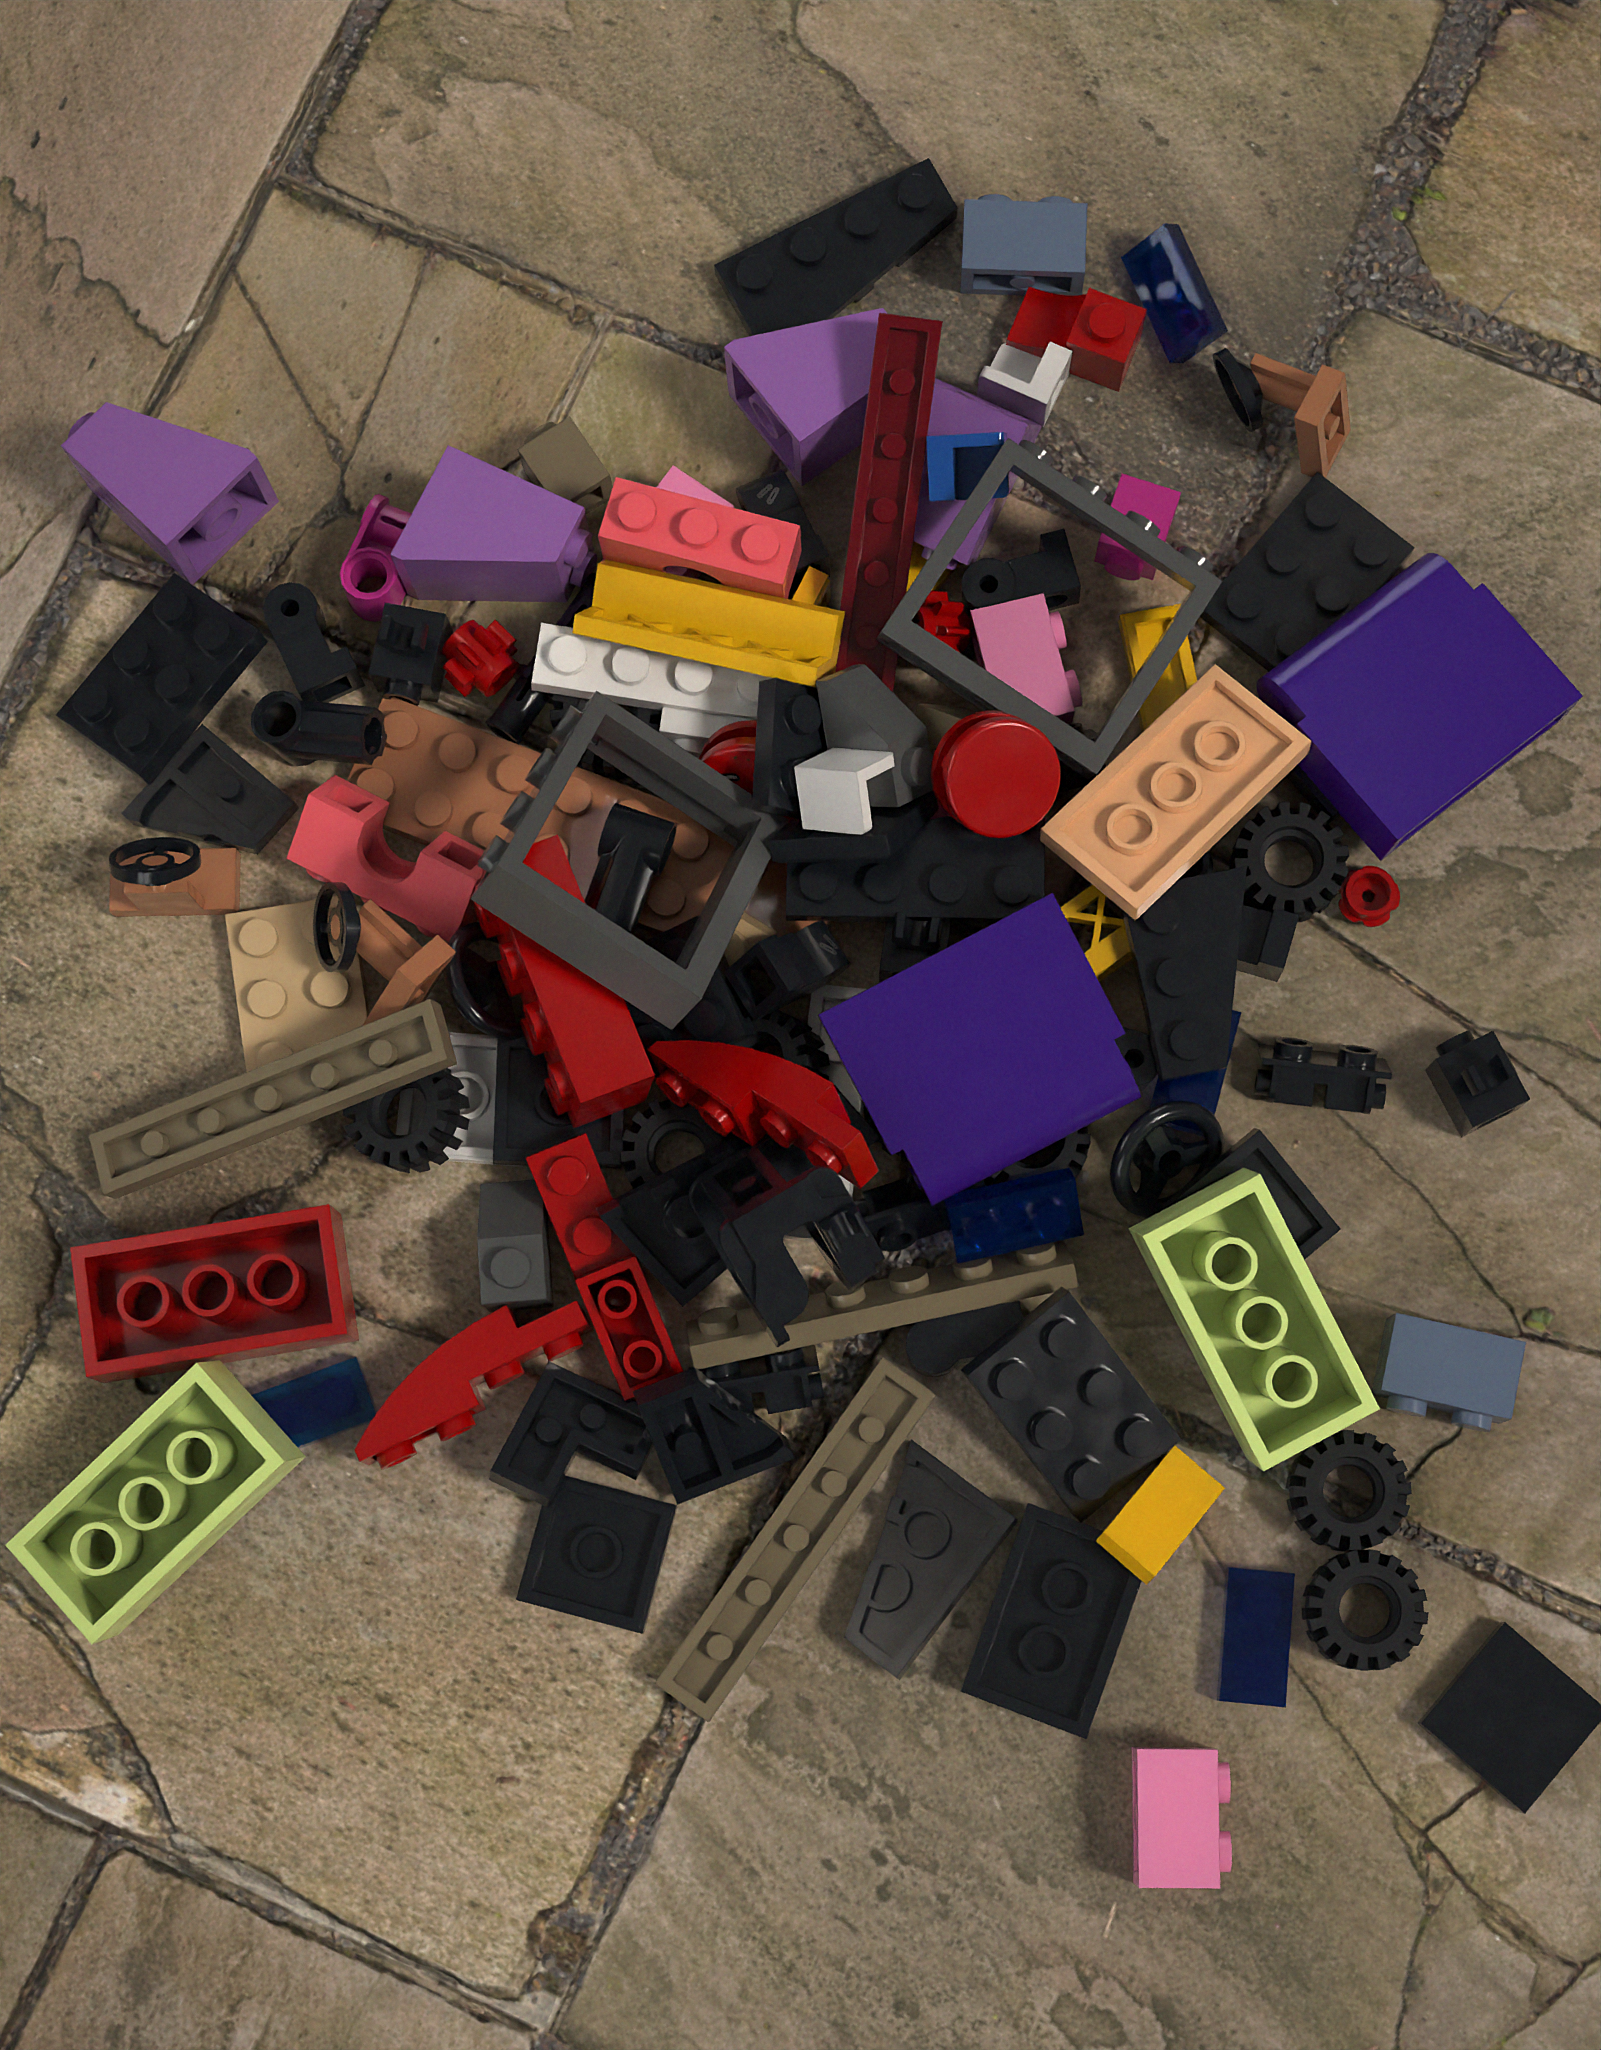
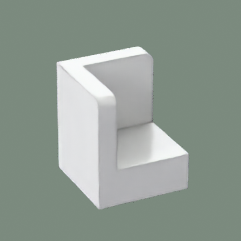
M1049 342L1043 357L1040 358L1003 343L991 366H984L980 373L977 396L1039 423L1044 427L1069 375L1073 351Z
M831 748L794 766L803 829L858 835L871 830L872 820L866 781L895 766L893 752Z

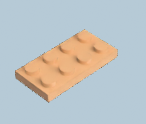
M1215 664L1041 828L1040 841L1136 921L1309 754L1311 740Z

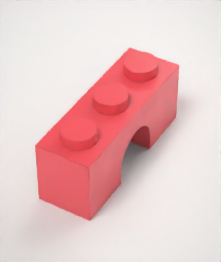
M618 477L615 478L598 533L603 560H611L665 572L667 566L688 567L716 578L722 585L788 599L802 551L800 525Z
M334 775L309 793L286 859L304 867L310 876L319 881L345 883L351 892L361 897L364 903L371 899L383 911H390L415 924L421 933L431 938L438 934L443 940L449 942L451 937L461 927L478 921L474 901L471 900V897L476 890L475 886L482 879L483 869L478 866V860L484 850L444 831L420 851L417 862L406 861L389 848L384 838L383 822L390 802L337 775Z

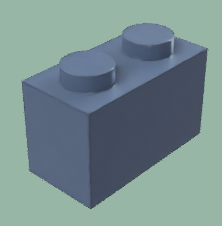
M999 194L984 195L977 200L965 199L960 293L1025 296L1028 287L1060 295H1082L1086 264L1088 203H1073L1070 199L1060 196L1045 197L1038 202L1012 201L1011 198Z
M1395 1313L1385 1321L1372 1394L1373 1396L1387 1398L1386 1409L1393 1412L1425 1417L1427 1408L1453 1413L1451 1424L1455 1426L1490 1432L1492 1423L1500 1424L1512 1419L1526 1342Z

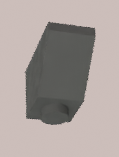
M865 664L852 665L816 681L828 750L831 748L893 752L895 766L866 781L870 807H900L933 791L931 782L933 756L930 752L926 726Z
M535 1180L480 1184L477 1247L481 1305L489 1312H494L505 1305L511 1310L554 1307L548 1212Z

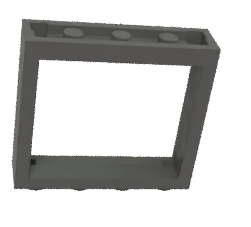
M1007 438L876 640L981 710L1007 712L1035 726L1050 740L1056 750L1059 761L1088 780L1098 774L1221 585L1222 580L1210 573L1213 565L1200 553L1185 546H1181L1179 551L1159 539L1157 536L1160 533V529L1146 517L1134 511H1128L1126 515H1123L1105 503L1107 494L1092 481L1079 475H1075L1071 480L1051 467L1054 460L1041 447L1028 440H1021L1018 445ZM1009 471L1190 591L1093 741L912 622L919 608Z
M596 690L581 711L573 706H569L559 724L552 731L549 738L557 742L558 746L554 752L547 747L544 749L525 778V781L534 786L532 792L528 795L521 791L503 816L500 824L509 830L505 839L503 840L496 835L479 858L478 866L486 872L474 891L471 900L672 1030L702 999L772 856L768 840L788 823L789 819L782 815L752 809V794ZM586 748L734 846L676 963L522 863Z

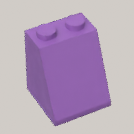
M883 308L735 339L724 346L729 396L801 486H804L862 444L879 313L887 314Z
M935 378L927 436L1005 432L1007 433V438L1018 445L1021 440L1035 443L1042 428L1041 424ZM927 443L913 541L925 546L921 556L928 560L967 500L929 501ZM1011 471L1008 472L1009 494L1018 477ZM1008 496L1005 498H991L946 567L947 569L955 570L958 562L965 565L976 562Z
M108 402L95 413H87L77 420L69 431L68 439L61 445L89 489L192 585L279 502L258 458L249 449Z
M449 445L390 554L407 595L417 600L567 602L575 586L580 588L584 586L589 574L593 573L597 562V554L593 552V535L589 530L583 506Z

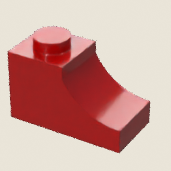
M1028 287L1006 339V345L1042 358L1049 342H1053L1073 351L1069 370L1070 374L1119 392L1140 342L1147 309L1089 288L1086 294L1073 296L1054 294Z

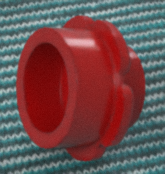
M1364 866L1358 871H1349L1339 890L1341 899L1338 902V906L1342 915L1350 922H1363V925L1366 927H1377L1386 923L1390 918L1391 910H1396L1400 902V891L1397 884L1385 870L1377 866ZM1369 891L1373 894L1374 900L1366 902L1363 900L1362 894Z

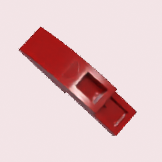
M692 1040L656 1041L648 1049L660 1073L656 1078V1083L661 1091L680 1107H683L688 1102L697 1108L705 1122L720 1135L726 1136L732 1132L753 1147L767 1133L782 1147L789 1148L794 1144L805 1152L814 1166L824 1165L832 1168L837 1174L859 1189L879 1171L861 1131L850 1125V1118L834 1083L813 1071L779 1056L752 1048L719 1042Z
M586 1132L526 1156L527 1163L574 1274L575 1282L624 1401L635 1397L634 1390L683 1372L638 1258L601 1219L596 1210L597 1207L614 1198Z
M576 1300L520 1327L514 1312L505 1305L453 1336L415 1367L390 1394L372 1418L354 1449L359 1462L371 1465L378 1461L381 1470H384L415 1456L417 1451L414 1444L437 1433L440 1440L445 1441L475 1427L477 1424L473 1415L486 1410L476 1387L477 1385L486 1381L489 1389L498 1388L525 1374L521 1364L544 1353L548 1361H553L578 1350L584 1345L580 1336L593 1329L582 1306Z

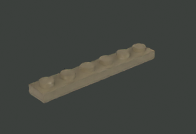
M432 999L426 1000L89 1135L103 1195L114 1199L120 1198L456 1065L457 1061L441 1004Z
M1040 1238L1025 1241L1019 1244L1016 1250L991 1256L984 1252L964 1254L954 1259L952 1264L931 1269H926L922 1266L903 1267L893 1271L889 1278L864 1283L852 1292L841 1281L833 1283L825 1289V1292L809 1295L804 1311L797 1318L784 1325L790 1340L779 1347L775 1346L751 1308L737 1311L731 1307L713 1308L700 1314L696 1320L686 1321L693 1366L699 1370L1054 1293L1060 1287L1066 1290L1077 1288L1078 1282L1075 1265L1064 1240L1053 1242L1050 1239Z
M881 1358L655 1682L657 1686L707 1722L711 1721L934 1400L936 1394L885 1358Z

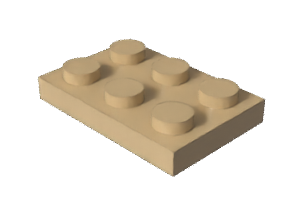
M333 896L331 899L327 923H329L332 909L337 908L338 896ZM316 899L225 914L246 1072L359 1028L370 1014L362 957L356 952L353 963L345 972H328L320 964L313 935V916ZM328 933L331 953L337 962L340 956L338 946H334L331 943Z

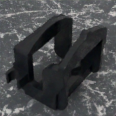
M768 1134L763 1136L753 1147L748 1145L698 1175V1179L692 1183L689 1189L688 1199L690 1205L739 1290L776 1347L790 1340L784 1325L797 1318L804 1311L809 1298L807 1284L783 1243L785 1235L804 1225L827 1263L851 1292L862 1286L866 1279L878 1273L875 1265L885 1259L866 1221L839 1175L828 1166H814L803 1150L794 1144L789 1148L782 1147Z

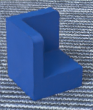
M991 432L926 436L929 501L967 500L1007 440V433ZM1009 473L992 498H1005L1008 496Z

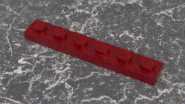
M879 313L840 611H845L835 673L855 664H865L893 692L898 654L878 642L876 638L907 592L927 443L926 436L928 435L943 321Z

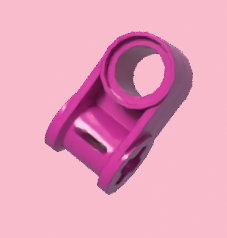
M381 494L375 495L368 504L357 536L340 570L341 583L350 607L357 616L372 622L381 621L385 603L401 605L407 593L390 554L412 513L390 505L388 497ZM369 577H382L386 580L384 586L376 592L364 593L358 590L362 581Z

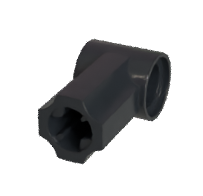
M284 690L273 691L264 696L256 704L251 715L253 733L289 764L295 766H306L317 760L372 765L374 759L383 755L387 740L384 714L376 707L301 701L293 693Z
M615 803L609 812L600 837L597 851L600 860L584 900L586 905L633 935L654 876L659 877L662 874L670 856L676 836L677 823Z

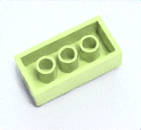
M1242 1168L1128 1228L1245 1457L1263 1472L1380 1410L1260 1173Z
M220 1360L198 1362L5 1546L91 1644H95L118 1636L306 1456Z

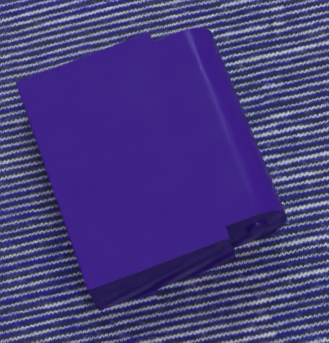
M1435 553L1423 555L1267 672L1256 683L1259 699L1311 740L1309 754L1298 765L1380 861L1563 720L1583 697L1483 583L1473 589L1445 558Z
M1053 893L818 1015L888 1152L893 1155L901 1150L903 1151L911 1166L909 1170L919 1189H923L932 1206L1141 1098L1132 1070L1114 1040L1126 1033Z

